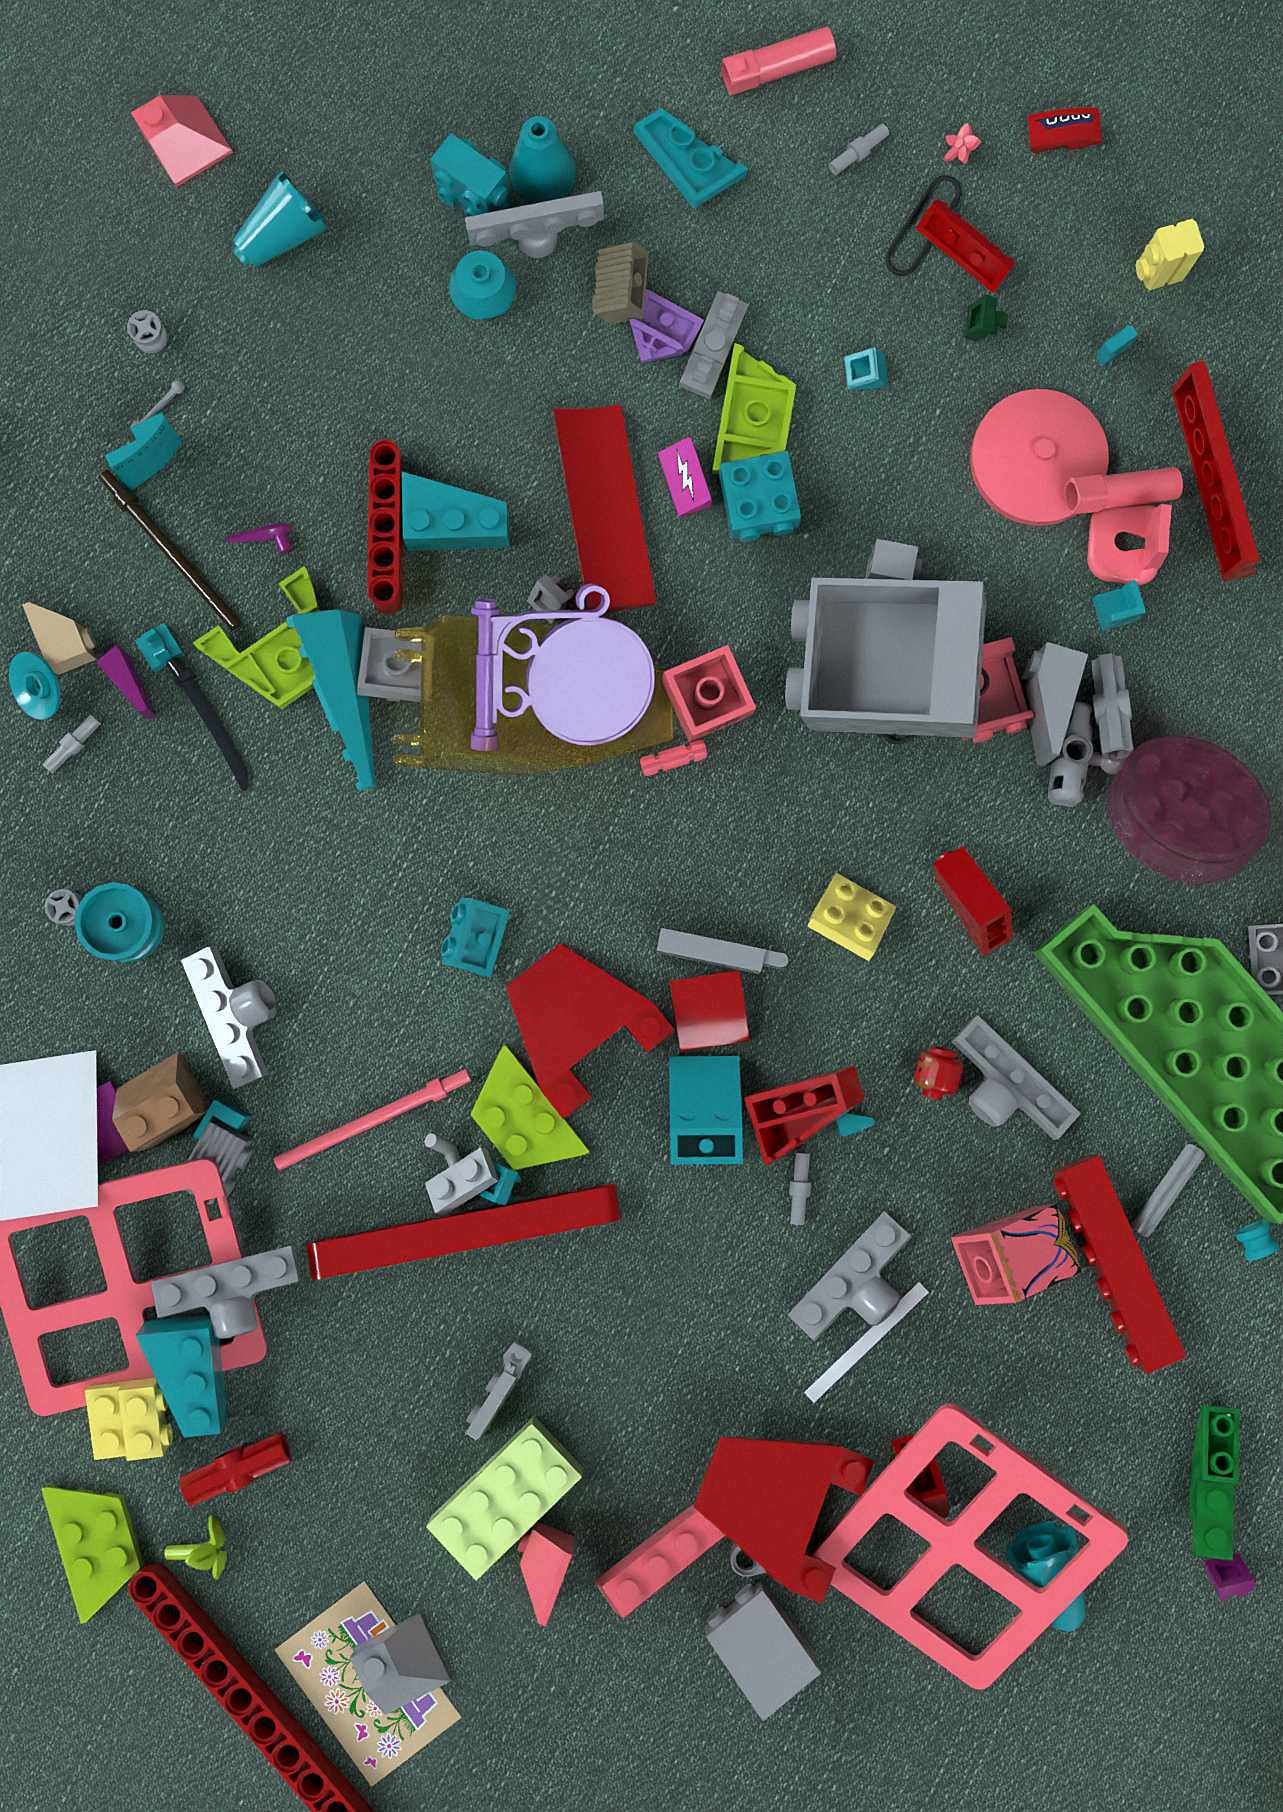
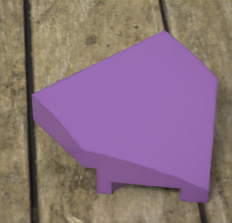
M648 289L645 290L643 319H629L642 363L689 353L705 322L700 317Z

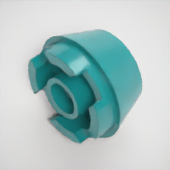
M473 251L465 255L453 270L449 281V292L453 303L463 314L471 319L483 321V319L492 318L499 314L501 316L509 309L516 294V278L511 267L498 256L488 251Z

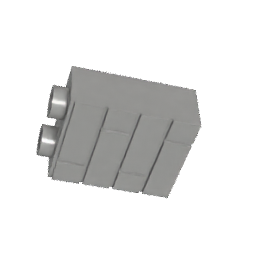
M811 578L810 600H794L792 607L793 642H806L804 668H789L787 672L785 689L787 709L801 710L800 717L809 730L977 738L987 604L984 582Z

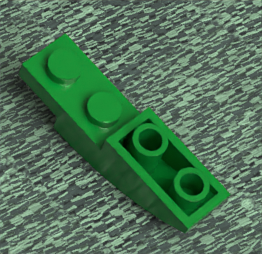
M1201 1406L1194 1442L1189 1489L1188 1518H1193L1192 1556L1233 1560L1234 1484H1239V1409Z

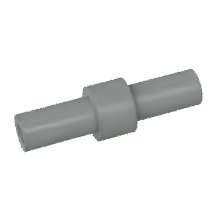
M880 124L865 137L859 136L848 144V149L829 163L831 172L837 175L854 161L860 162L871 153L870 149L889 136L888 128L884 124Z
M90 714L72 734L68 732L59 741L61 745L42 765L53 774L71 755L76 756L84 747L83 742L101 723Z
M796 1153L794 1181H790L789 1195L792 1196L790 1224L794 1225L805 1224L806 1198L810 1197L811 1182H808L810 1154Z

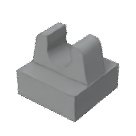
M544 575L536 582L527 602L537 611L564 610L574 592L571 589L564 592L558 586L561 580L559 577L549 578L547 575ZM545 618V619H546L550 624H552V623H554V622H555L557 619H559V618Z

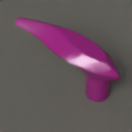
M285 523L258 527L226 538L228 543L263 542L274 539L280 554L293 549L286 534L290 531L291 526Z

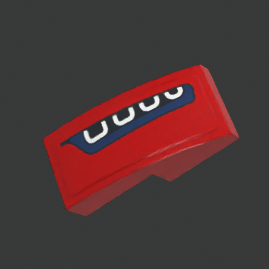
M1067 108L1028 115L1032 153L1067 145L1068 151L1102 143L1099 108Z

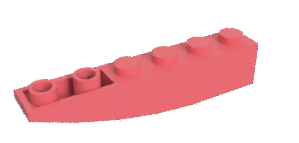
M694 1504L659 1529L594 1581L616 1614L622 1618L627 1616L725 1536L693 1507Z

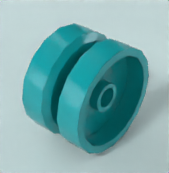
M115 882L99 885L87 893L77 907L74 921L77 938L87 951L98 958L123 963L143 960L153 953L163 939L166 924L163 910L153 896L139 888Z

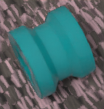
M1268 1220L1250 1223L1234 1233L1237 1241L1242 1242L1245 1247L1243 1254L1247 1261L1264 1258L1280 1249L1278 1241L1272 1238L1269 1232L1271 1226Z

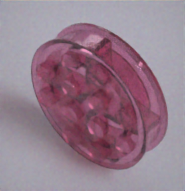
M1187 736L1158 737L1136 747L1125 760L1122 769L1114 777L1107 796L1109 819L1123 845L1139 861L1152 870L1169 878L1188 883H1215L1236 875L1247 865L1252 855L1262 846L1271 826L1269 802L1265 791L1254 774L1240 760L1224 749L1209 742Z

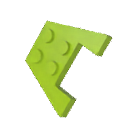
M304 566L279 583L298 610V614L320 611L310 574ZM287 621L241 653L238 652L219 625L193 642L201 652L281 710L314 688L312 681L315 679L311 663L308 657H301L298 649L303 644L296 628H289Z

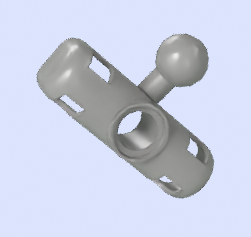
M1074 702L1072 719L1068 723L1060 755L1052 760L1048 799L1056 805L1074 807L1083 800V787L1086 783L1088 765L1101 766L1104 772L1111 775L1122 772L1127 766V758L1126 760L1112 761L1103 759L1101 752H1093L1091 741L1093 734L1092 722L1095 712L1090 704L1084 702ZM1066 748H1075L1079 753V760L1071 759L1067 754ZM1063 776L1062 789L1053 790L1054 779Z

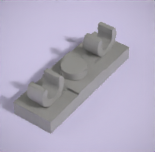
M717 291L680 380L679 387L710 399L749 304L740 301V298L729 293L724 294Z

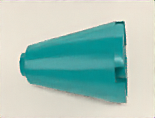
M543 116L531 117L523 124L509 166V175L514 190L522 199L532 204L564 198L570 193L576 177V164L571 152L554 124Z
M281 171L275 177L233 239L236 244L233 251L246 266L252 263L255 267H258L323 233L329 227L300 189L293 187L290 183L292 179L284 171Z
M1046 1521L1033 1524L1016 1533L1017 1541L1012 1546L1010 1542L1006 1545V1556L1013 1569L1036 1587H1045L1079 1552L1077 1534L1069 1524L1064 1523L1066 1528L1056 1527L1054 1521ZM1084 1591L1051 1623L1054 1628L1063 1631H1073L1081 1625L1086 1617Z

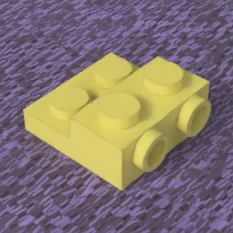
M156 1378L90 1385L85 1389L94 1460L126 1456L127 1461L163 1457L169 1445H172L173 1431L171 1424H166L164 1411L167 1410L168 1403Z

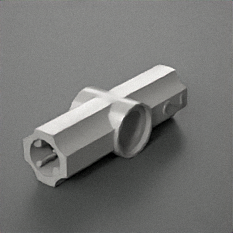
M1112 653L1099 655L1097 659L1091 662L1095 687L1093 705L1096 724L1099 725L1101 752L1103 759L1112 761L1126 760L1127 757L1134 755L1130 720L1133 719L1129 690L1125 686L1126 679L1122 656H1116Z

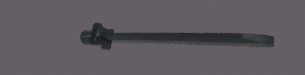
M179 658L172 659L166 666L175 677L173 681L177 686L183 688L203 719L231 768L241 790L247 791L248 770L214 710L194 681L196 676L191 670L184 667Z

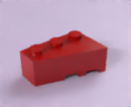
M855 1065L766 1088L744 1098L765 1166L786 1156L865 1100Z

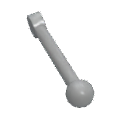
M180 380L173 381L170 391L141 421L133 422L131 427L157 415L176 394H181L184 391V383Z

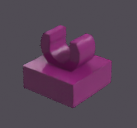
M1239 1553L1233 1554V1560L1215 1558L1204 1561L1205 1572L1222 1602L1227 1601L1228 1596L1239 1594L1240 1597H1245L1246 1592L1255 1590L1254 1579Z

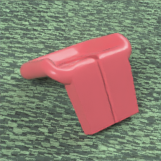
M1140 504L1101 509V511L1094 512L1090 520L1087 555L1088 566L1093 575L1102 581L1126 584L1129 581L1136 580L1138 585H1142L1152 581L1168 554L1172 505L1161 504L1156 507ZM1120 532H1126L1145 539V548L1130 551L1119 550L1114 542L1115 536Z

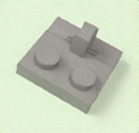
M365 627L357 695L386 698L387 701L399 702L400 700L427 703L434 635Z

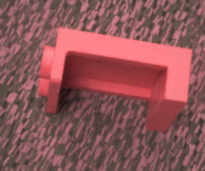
M1012 637L983 645L982 668L988 673L989 687L979 699L977 738H972L974 743L989 740L994 737L993 732L1006 729L1007 734L1022 731L1027 728L1026 723H1029L1035 717L1033 710L1028 711L1012 658V654L1015 651ZM981 674L980 690L982 689V687H983V685H984V678H983V675H982V674ZM962 737V741L971 739L968 737Z

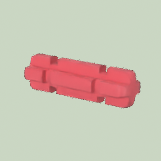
M698 740L689 743L687 747L681 745L658 752L657 756L653 754L644 756L640 759V765L643 774L650 776L658 773L660 769L666 771L690 764V760L696 762L706 759L708 752L704 741Z

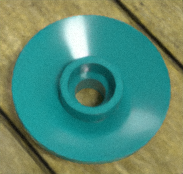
M25 651L15 655L9 666V683L17 703L29 716L35 719L44 720L52 717L60 705V688L53 669L37 653Z

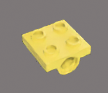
M835 873L813 911L807 926L869 961L880 943L896 906Z

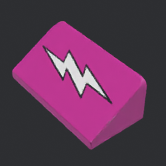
M691 437L658 452L678 517L710 508L712 499Z

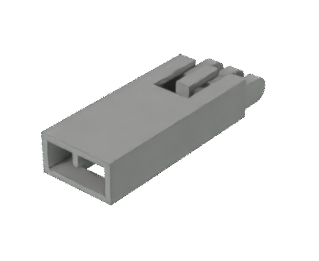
M661 928L656 951L658 954L759 974L762 966L782 969L788 964V957L784 953Z

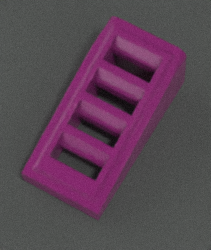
M119 645L114 646L97 661V665L147 719H152L156 716L154 708L129 655Z

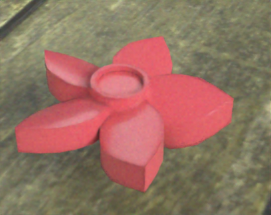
M968 123L959 130L958 136H946V142L952 148L946 153L943 160L949 162L958 156L959 160L966 164L970 152L979 146L981 140L973 135L971 126Z

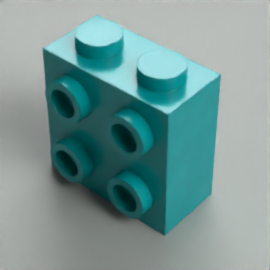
M450 133L430 159L439 198L448 206L453 207L456 205L464 211L466 217L510 209L511 201L507 175L502 164L493 158L488 160L479 153L472 142L465 138L460 140Z
M788 451L720 463L718 475L731 540L740 538L741 542H750L759 539L761 534L772 532L775 536H783L794 532V528L799 527L801 515Z

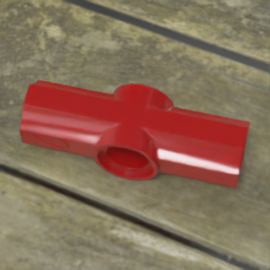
M279 1431L246 1447L244 1445L235 1447L214 1458L213 1462L187 1472L179 1478L180 1490L184 1500L192 1507L225 1491L231 1493L251 1484L258 1479V1476L291 1462L292 1456L289 1443L282 1432Z

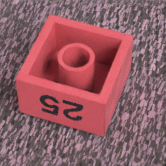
M728 645L663 673L661 681L688 742L748 718L756 710V706Z

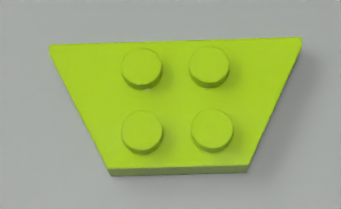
M735 343L712 474H719L720 463L785 452L796 384L785 376L776 374L771 366L762 360L760 362L744 352L743 346Z
M503 1046L470 1114L513 1170L586 1155L590 1151L568 1122L561 1118L543 1095L538 1084L508 1046Z
M49 1484L41 1490L81 1624H83L144 1565L124 1495L108 1492L98 1494L93 1490L81 1488L71 1490Z

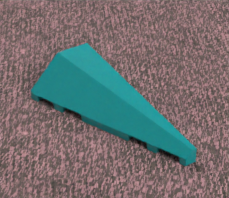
M342 609L295 614L287 617L286 620L289 628H296L303 644L298 649L301 657H308L313 668L315 679L312 683L333 731L339 730L346 749L342 752L345 761L351 760L357 772L358 782L355 784L357 789L365 791L375 787L368 696L357 695L363 648L362 616Z

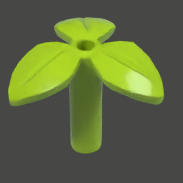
M210 1515L208 1525L211 1539L203 1544L168 1545L165 1549L166 1560H185L187 1565L199 1570H209L213 1566V1578L218 1580L224 1569L227 1552L221 1551L220 1548L224 1545L225 1534L219 1520L214 1515Z

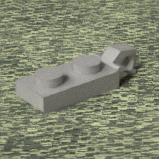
M514 1342L503 1355L505 1364L503 1373L501 1374L497 1371L493 1375L485 1389L490 1393L483 1405L477 1403L469 1414L466 1421L471 1425L466 1434L473 1439L479 1440L486 1434L534 1354L522 1344Z

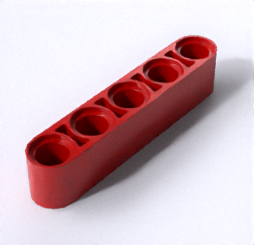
M380 440L373 444L369 453L367 591L375 608L381 613L390 614L397 611L403 601L402 472H405V465L397 445L390 440ZM386 455L395 457V460L390 465L383 466L379 464L381 458ZM386 488L395 490L393 496L389 499L379 498L382 490ZM390 521L394 523V527L390 532L380 533L378 531L379 526L383 522ZM384 555L394 556V560L389 566L381 567L377 565L380 557ZM390 588L394 590L390 599L386 601L377 599L378 593L382 589Z

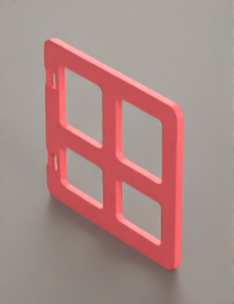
M199 1158L99 1183L98 1206L0 1221V1306L29 1406L35 1414L48 1416L87 1406L85 1389L90 1385L155 1378L135 1336L146 1321L144 1309L155 1306L151 1282L244 1258L225 1195L226 1191L220 1169L213 1159ZM184 1189L192 1190L208 1242L212 1263L142 1282L137 1281L134 1278L115 1211L116 1207ZM217 1198L222 1216L211 1219L206 1200ZM80 1215L86 1216L89 1219L107 1282V1290L39 1308L32 1307L28 1300L11 1241V1233ZM253 1300L258 1324L256 1329L250 1333L234 1337V1340L231 1342L220 1344L223 1371L257 1363L264 1358L267 1352L268 1344L255 1300ZM108 1317L115 1318L118 1321L130 1364L129 1367L61 1385L54 1384L49 1373L40 1335Z
M948 1403L937 1409L818 1544L811 1555L836 1567L830 1583L832 1586L974 1689H985L1123 1551L1128 1543V1532L1124 1525L1099 1507L1096 1508L1080 1496V1493L1002 1437L999 1438L984 1427L983 1423L958 1405ZM977 1434L994 1445L989 1452L973 1441ZM949 1441L958 1443L997 1473L953 1521L944 1520L905 1490ZM1019 1493L1028 1494L1090 1540L1043 1588L1036 1587L975 1541ZM1074 1504L1090 1514L1085 1521L1069 1511ZM886 1513L896 1517L931 1544L890 1590L881 1589L843 1560L877 1520ZM953 1564L963 1566L1022 1610L979 1655L970 1654L911 1610Z

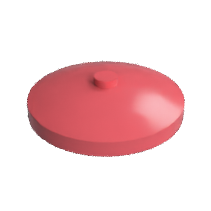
M1048 389L1021 391L998 402L981 421L974 435L970 452L972 476L977 489L985 501L1004 517L1032 526L1057 524L1077 515H1070L1063 497V489L1071 477L1095 474L1106 475L1109 463L1106 436L1094 414L1075 398Z

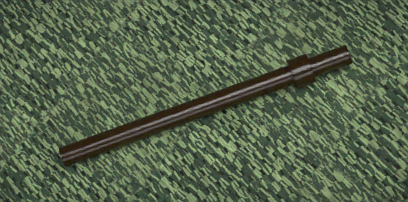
M108 469L100 473L98 479L114 496L113 501L123 512L127 511L227 627L231 631L237 629L242 623L240 619L137 503L138 497L129 487L124 488Z

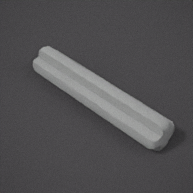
M1193 1144L1185 1146L1133 1221L1131 1227L1137 1233L1144 1237H1149L1205 1157V1153Z

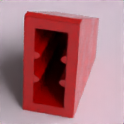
M962 846L955 851H947L937 859V862L933 863L935 880L981 954L985 956L1013 939L1010 907L966 849Z

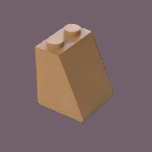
M177 1052L117 1088L112 1121L130 1152L153 1149L202 1120L210 1104L181 1053Z

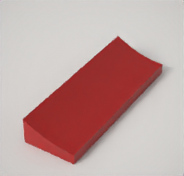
M1205 361L1192 363L1171 390L1224 583L1256 575L1254 566L1259 561L1206 363Z
M621 404L582 409L553 408L583 586L593 583L606 590L610 603L604 614L656 605ZM592 591L586 595L588 610L596 609L600 605L601 594L598 591Z

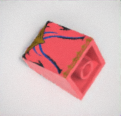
M1057 1204L1035 1206L951 1237L975 1305L1017 1303L1082 1272L1078 1263L1077 1252L1071 1244L1065 1228V1220L1059 1212Z

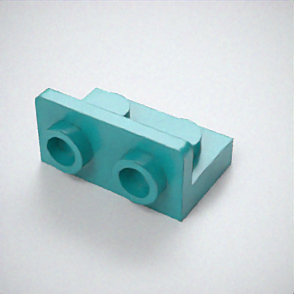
M461 897L451 913L453 925L450 935L444 939L441 947L442 964L491 978L510 910L473 898Z

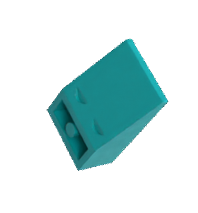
M669 1056L670 1164H743L739 1056Z

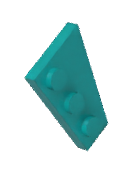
M662 108L634 125L633 133L693 209L747 175V167L740 162L737 164L731 162L722 155L723 151L714 144L711 147L695 137L694 130Z

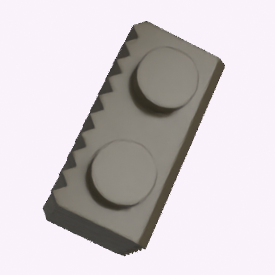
M634 241L598 249L599 256H597L598 261L595 264L597 282H595L596 289L594 290L596 294L592 298L594 314L612 325H615V323L620 324L621 322L626 323V321H630L629 319L632 318L643 319L649 252Z

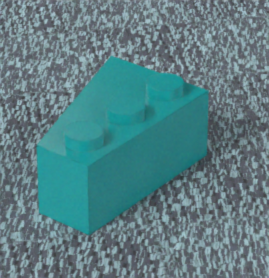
M210 1315L145 1321L135 1336L183 1437L220 1434L228 1419L220 1339L214 1336Z

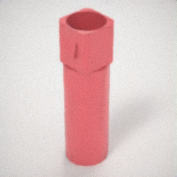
M826 26L756 50L750 49L723 58L721 73L729 95L759 87L760 84L835 60L836 47L831 30Z
M1176 467L1103 476L1095 474L1071 477L1063 489V497L1070 515L1098 512L1101 509L1173 501L1178 500L1182 494L1183 479L1179 469Z

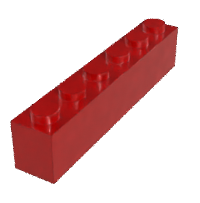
M1090 1154L1054 1169L1053 1172L1056 1179L1052 1181L1053 1187L1059 1199L1066 1200L1070 1210L1066 1214L1068 1222L1074 1233L1079 1232L1084 1242L1081 1252L1088 1266H1094L1099 1277V1279L1095 1280L1096 1287L1103 1300L1108 1299L1113 1312L1109 1313L1110 1320L1117 1333H1123L1127 1346L1123 1348L1131 1366H1137L1138 1369L1149 1374L1186 1358L1187 1356L1101 1157Z

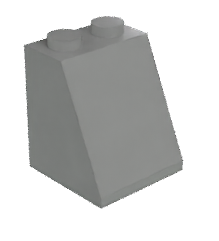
M760 1580L754 1586L752 1584L744 1586L735 1595L736 1601L726 1609L724 1607L716 1609L706 1620L708 1624L705 1626V1634L707 1640L757 1714L764 1721L819 1676L821 1670L814 1648Z

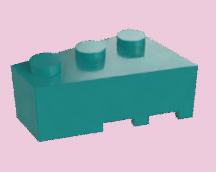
M402 472L403 540L408 551L510 548V515L507 502Z

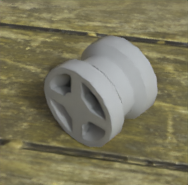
M142 310L134 313L129 318L127 324L128 333L141 351L149 354L157 353L166 346L168 333L156 314L151 311ZM148 334H151V335H152V336H149V337H146V338L144 337V335H148Z
M55 890L46 899L45 913L55 923L73 926L75 925L77 907L84 897L70 890Z

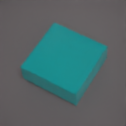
M1128 325L1103 343L1096 354V359L1102 366H1105L1129 349L1139 334L1132 325Z

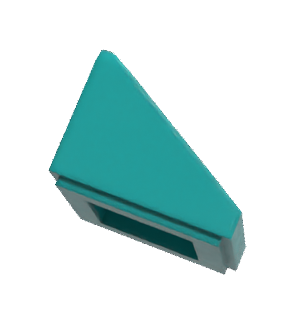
M876 347L844 357L848 390L888 386L885 355Z
M846 1113L834 1121L833 1125L837 1135L845 1137L871 1127L875 1122L871 1117Z

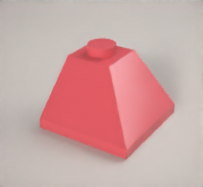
M159 95L131 112L141 133L176 187L233 153L198 96Z
M536 1522L532 1530H528L521 1537L517 1551L523 1553L520 1566L538 1623L546 1626L573 1554L575 1536Z

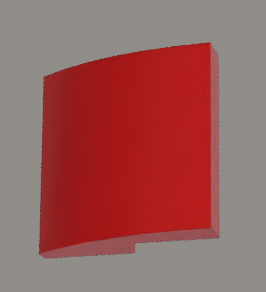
M739 970L669 982L680 1052L750 1041Z

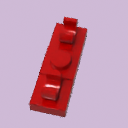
M936 199L916 229L989 291L994 293L1015 266L1013 258H1008L999 251L1000 247L992 245L986 237L967 221L962 220L959 213L955 214L949 209L946 202Z

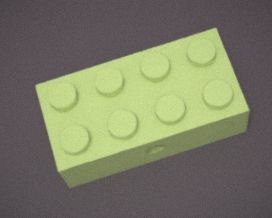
M533 1416L430 1517L426 1527L477 1581L582 1478L583 1467L548 1429Z

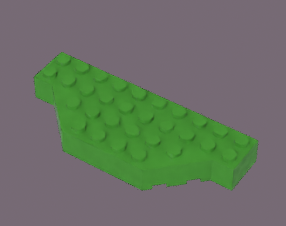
M1095 904L1083 908L1032 952L1033 955L1262 1218L1275 1224L1283 1223V1012L1219 939L1117 931Z

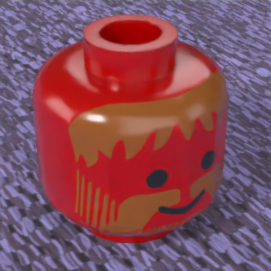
M931 1046L930 1051L926 1050L920 1053L913 1081L917 1086L923 1088V1096L942 1100L943 1095L957 1093L964 1064L958 1059L957 1052Z

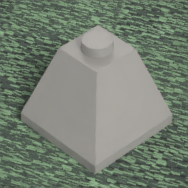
M421 1613L356 1645L350 1657L365 1693L385 1715L451 1681V1677Z

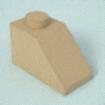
M27 602L22 604L43 658L56 674L60 675L96 660L92 648L97 645L89 628L84 629L76 621L33 603Z

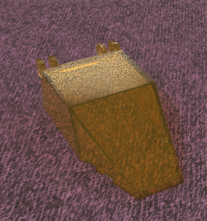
M442 615L426 627L400 628L395 630V638L398 640L421 641V651L401 649L394 652V659L398 661H421L420 735L404 733L394 735V742L399 745L420 744V756L409 754L393 756V764L418 769L525 775L577 768L673 740V706L661 681L663 673L667 669L653 663L655 680L649 706L638 723L617 739L598 745H578L567 742L555 736L544 727L534 714L531 706H528L522 714L516 717H507L497 709V723H494L495 732L499 733V749L494 751L471 749V733L474 732V726H476V669L479 618ZM520 622L509 631L504 643L515 651H524L529 646L530 639L527 634L519 632L517 626H526L533 631L538 643L556 626ZM503 650L502 705L506 709H513L520 702V694L514 691L506 692L503 689V685L509 683L516 684L527 693L526 673L531 656L527 659H516Z

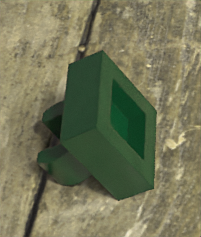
M986 294L969 305L965 339L977 342L988 334H997L998 327L1006 328L1008 314L996 311L998 298Z

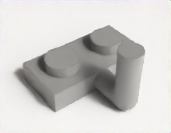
M433 1133L426 1136L425 1145L444 1154L449 1168L425 1183L436 1214L441 1216L448 1214L499 1181L488 1150L480 1147L461 1159L457 1146L454 1143Z

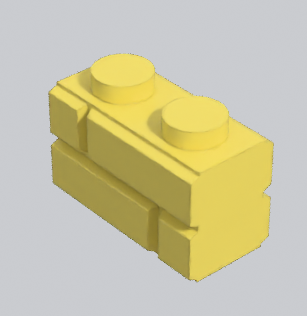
M1190 219L1177 223L1175 227L1174 225H1169L1157 229L1149 244L1146 245L1140 259L1136 261L1138 278L1144 281L1145 287L1148 290L1163 287L1166 283L1170 285L1183 281L1204 249L1196 221Z

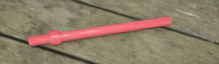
M467 1069L442 1080L438 1077L427 1082V1087L274 1157L275 1165L278 1170L284 1169L430 1100L437 1102L447 1097L448 1092L471 1082V1077Z

